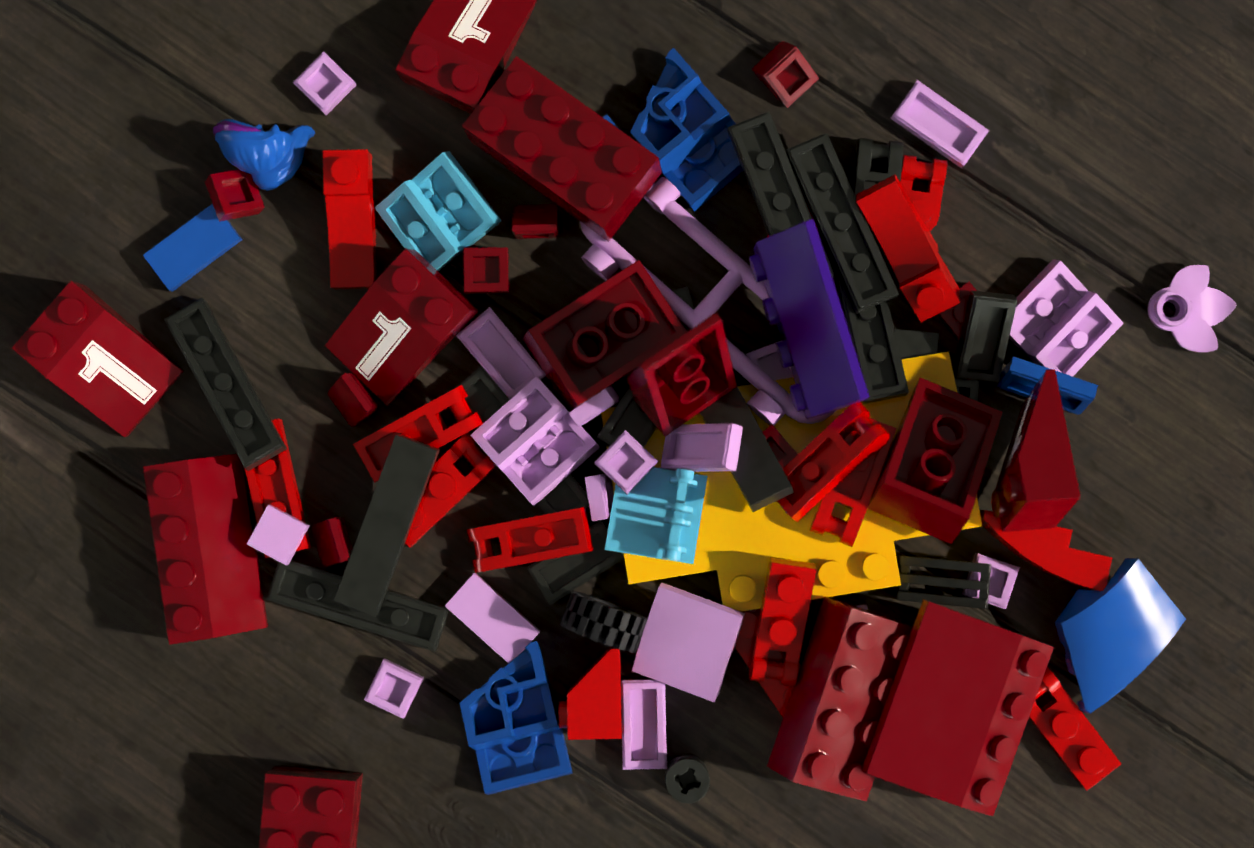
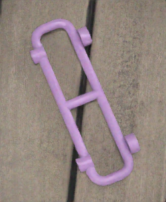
M661 177L651 186L644 195L647 203L657 212L669 218L728 270V273L698 306L692 309L644 266L681 323L689 330L693 329L712 316L741 283L747 286L760 299L769 298L764 281L758 283L755 281L751 266L675 201L681 193L669 180ZM580 221L583 234L593 244L581 258L600 278L606 281L619 268L623 270L638 261L613 238L608 242ZM726 338L732 367L758 389L747 402V405L765 423L775 426L786 414L799 423L815 424L823 422L835 412L832 411L806 419L804 410L796 411L791 394Z

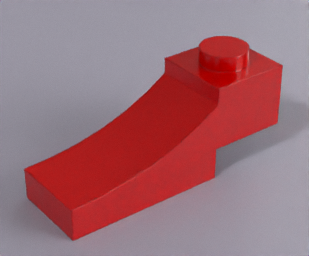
M368 149L323 150V195L325 196L328 224L330 288L369 289L376 281L375 201L373 200L372 154Z
M896 174L856 194V203L879 241L899 282V288L920 322L960 304L959 286L938 253L936 241Z

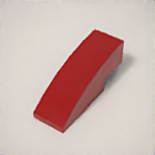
M980 510L982 525L1015 555L1039 570L1066 582L1096 591H1103L1107 586L1113 557L1069 548L1073 530L1056 526L1049 529L1002 532L1000 517H995L992 511Z

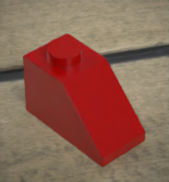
M610 646L568 690L567 701H559V728H568V740L622 739L620 649Z

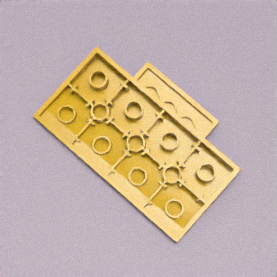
M949 351L901 359L909 393L906 396L863 404L870 412L869 418L895 427L898 430L920 377L957 392ZM794 377L775 380L790 394L789 386L795 384ZM752 384L737 386L746 403L758 391ZM616 407L608 408L601 413L603 427ZM848 407L836 410L826 420L815 424L799 423L784 414L774 427L799 454ZM750 409L763 432L770 425L765 423ZM698 413L684 424H705L700 413ZM658 428L655 429L644 447L658 460V463L654 466L656 468L661 467L665 437ZM731 471L694 472V474L708 476L694 563L687 564L624 553L629 584L717 570L722 605L741 612L761 608L770 557L814 563L817 571L811 600L824 598V596L833 597L900 586L901 581L894 541L928 536V534L867 509L853 546L850 547L840 543V538L824 532L823 535H819L809 531L820 501L798 522L793 520L777 501L752 512ZM612 481L613 491H615L616 484ZM977 496L970 519L962 530L982 527ZM835 503L831 515L847 521L851 509Z

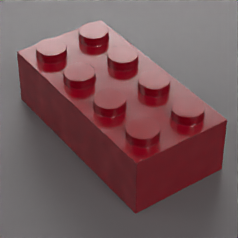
M517 56L462 125L470 142L608 242L662 173L658 156Z
M824 596L767 767L794 783L867 802L875 776L866 774L861 770L913 626L897 619Z
M274 766L265 774L259 848H356L363 773Z

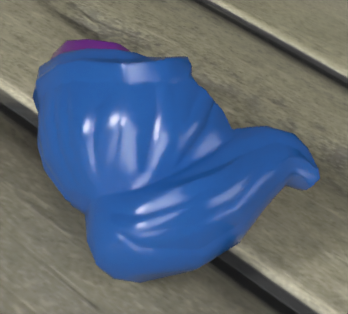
M233 119L221 120L213 128L215 141L219 144L222 154L229 163L241 171L251 174L254 183L261 190L267 191L273 190L293 178L302 164L308 140L315 135V131L308 125H296L284 132L279 130L277 124H274L269 131H263L261 124L254 127L253 125Z

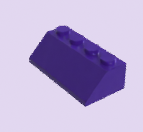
M814 219L802 222L756 242L754 247L755 255L749 257L750 266L755 281L757 283L764 281L769 298L762 300L769 325L777 324L782 341L776 343L777 353L783 369L790 367L795 380V384L789 386L796 411L804 410L806 419H810L849 407L852 404L869 398Z

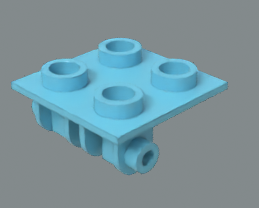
M653 467L628 494L615 485L605 550L693 564L708 476L694 474V471L676 469L675 471Z

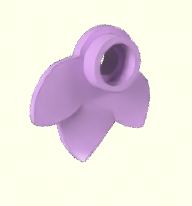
M1191 265L1179 270L1174 275L1169 287L1154 293L1148 303V316L1151 322L1161 330L1171 331L1175 340L1182 348L1198 353L1211 352L1218 349L1217 338L1211 326L1224 320L1237 306L1236 302L1225 293L1208 287L1210 272L1207 265ZM1165 302H1171L1175 306L1176 312L1172 318L1167 317L1163 313Z

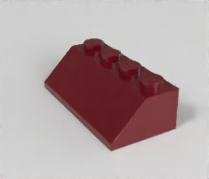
M231 454L143 466L169 645L267 628L268 622L257 550L247 545L254 527L245 468L238 455Z

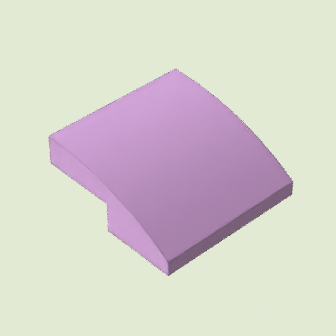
M1053 259L1017 296L1016 299L1018 301L1009 339L1035 364L1074 376L1123 325V322L1097 293L1088 291L1061 260Z
M537 376L470 435L533 506L540 502L600 448L582 426L580 427V425L577 426L567 409Z
M661 582L642 634L632 671L715 703L721 690L729 659L735 649L745 613Z

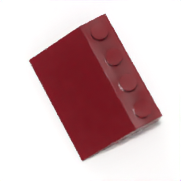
M923 599L861 771L947 803L993 817L1054 647Z

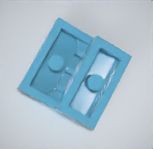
M450 151L442 152L413 179L404 181L375 207L402 246L407 249L416 250L437 271L464 252V248L471 247L502 221Z

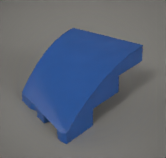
M672 48L666 56V66L656 86L652 85L646 98V107L639 113L630 133L639 144L659 157L662 174L679 190L681 197L695 212L743 172V169L727 131L728 127L736 123L732 120L729 112L701 82L698 74Z
M1125 558L1103 591L1077 590L1055 622L1060 642L1065 648V660L1068 671L1076 675L1082 696V699L1077 703L1083 713L1091 714L1130 684L1160 654L1186 620L1138 558Z
M537 641L531 642L515 659L489 677L488 682L481 688L475 689L460 702L468 745L476 751L484 793L487 795L573 773L563 730L559 728V715L539 643Z

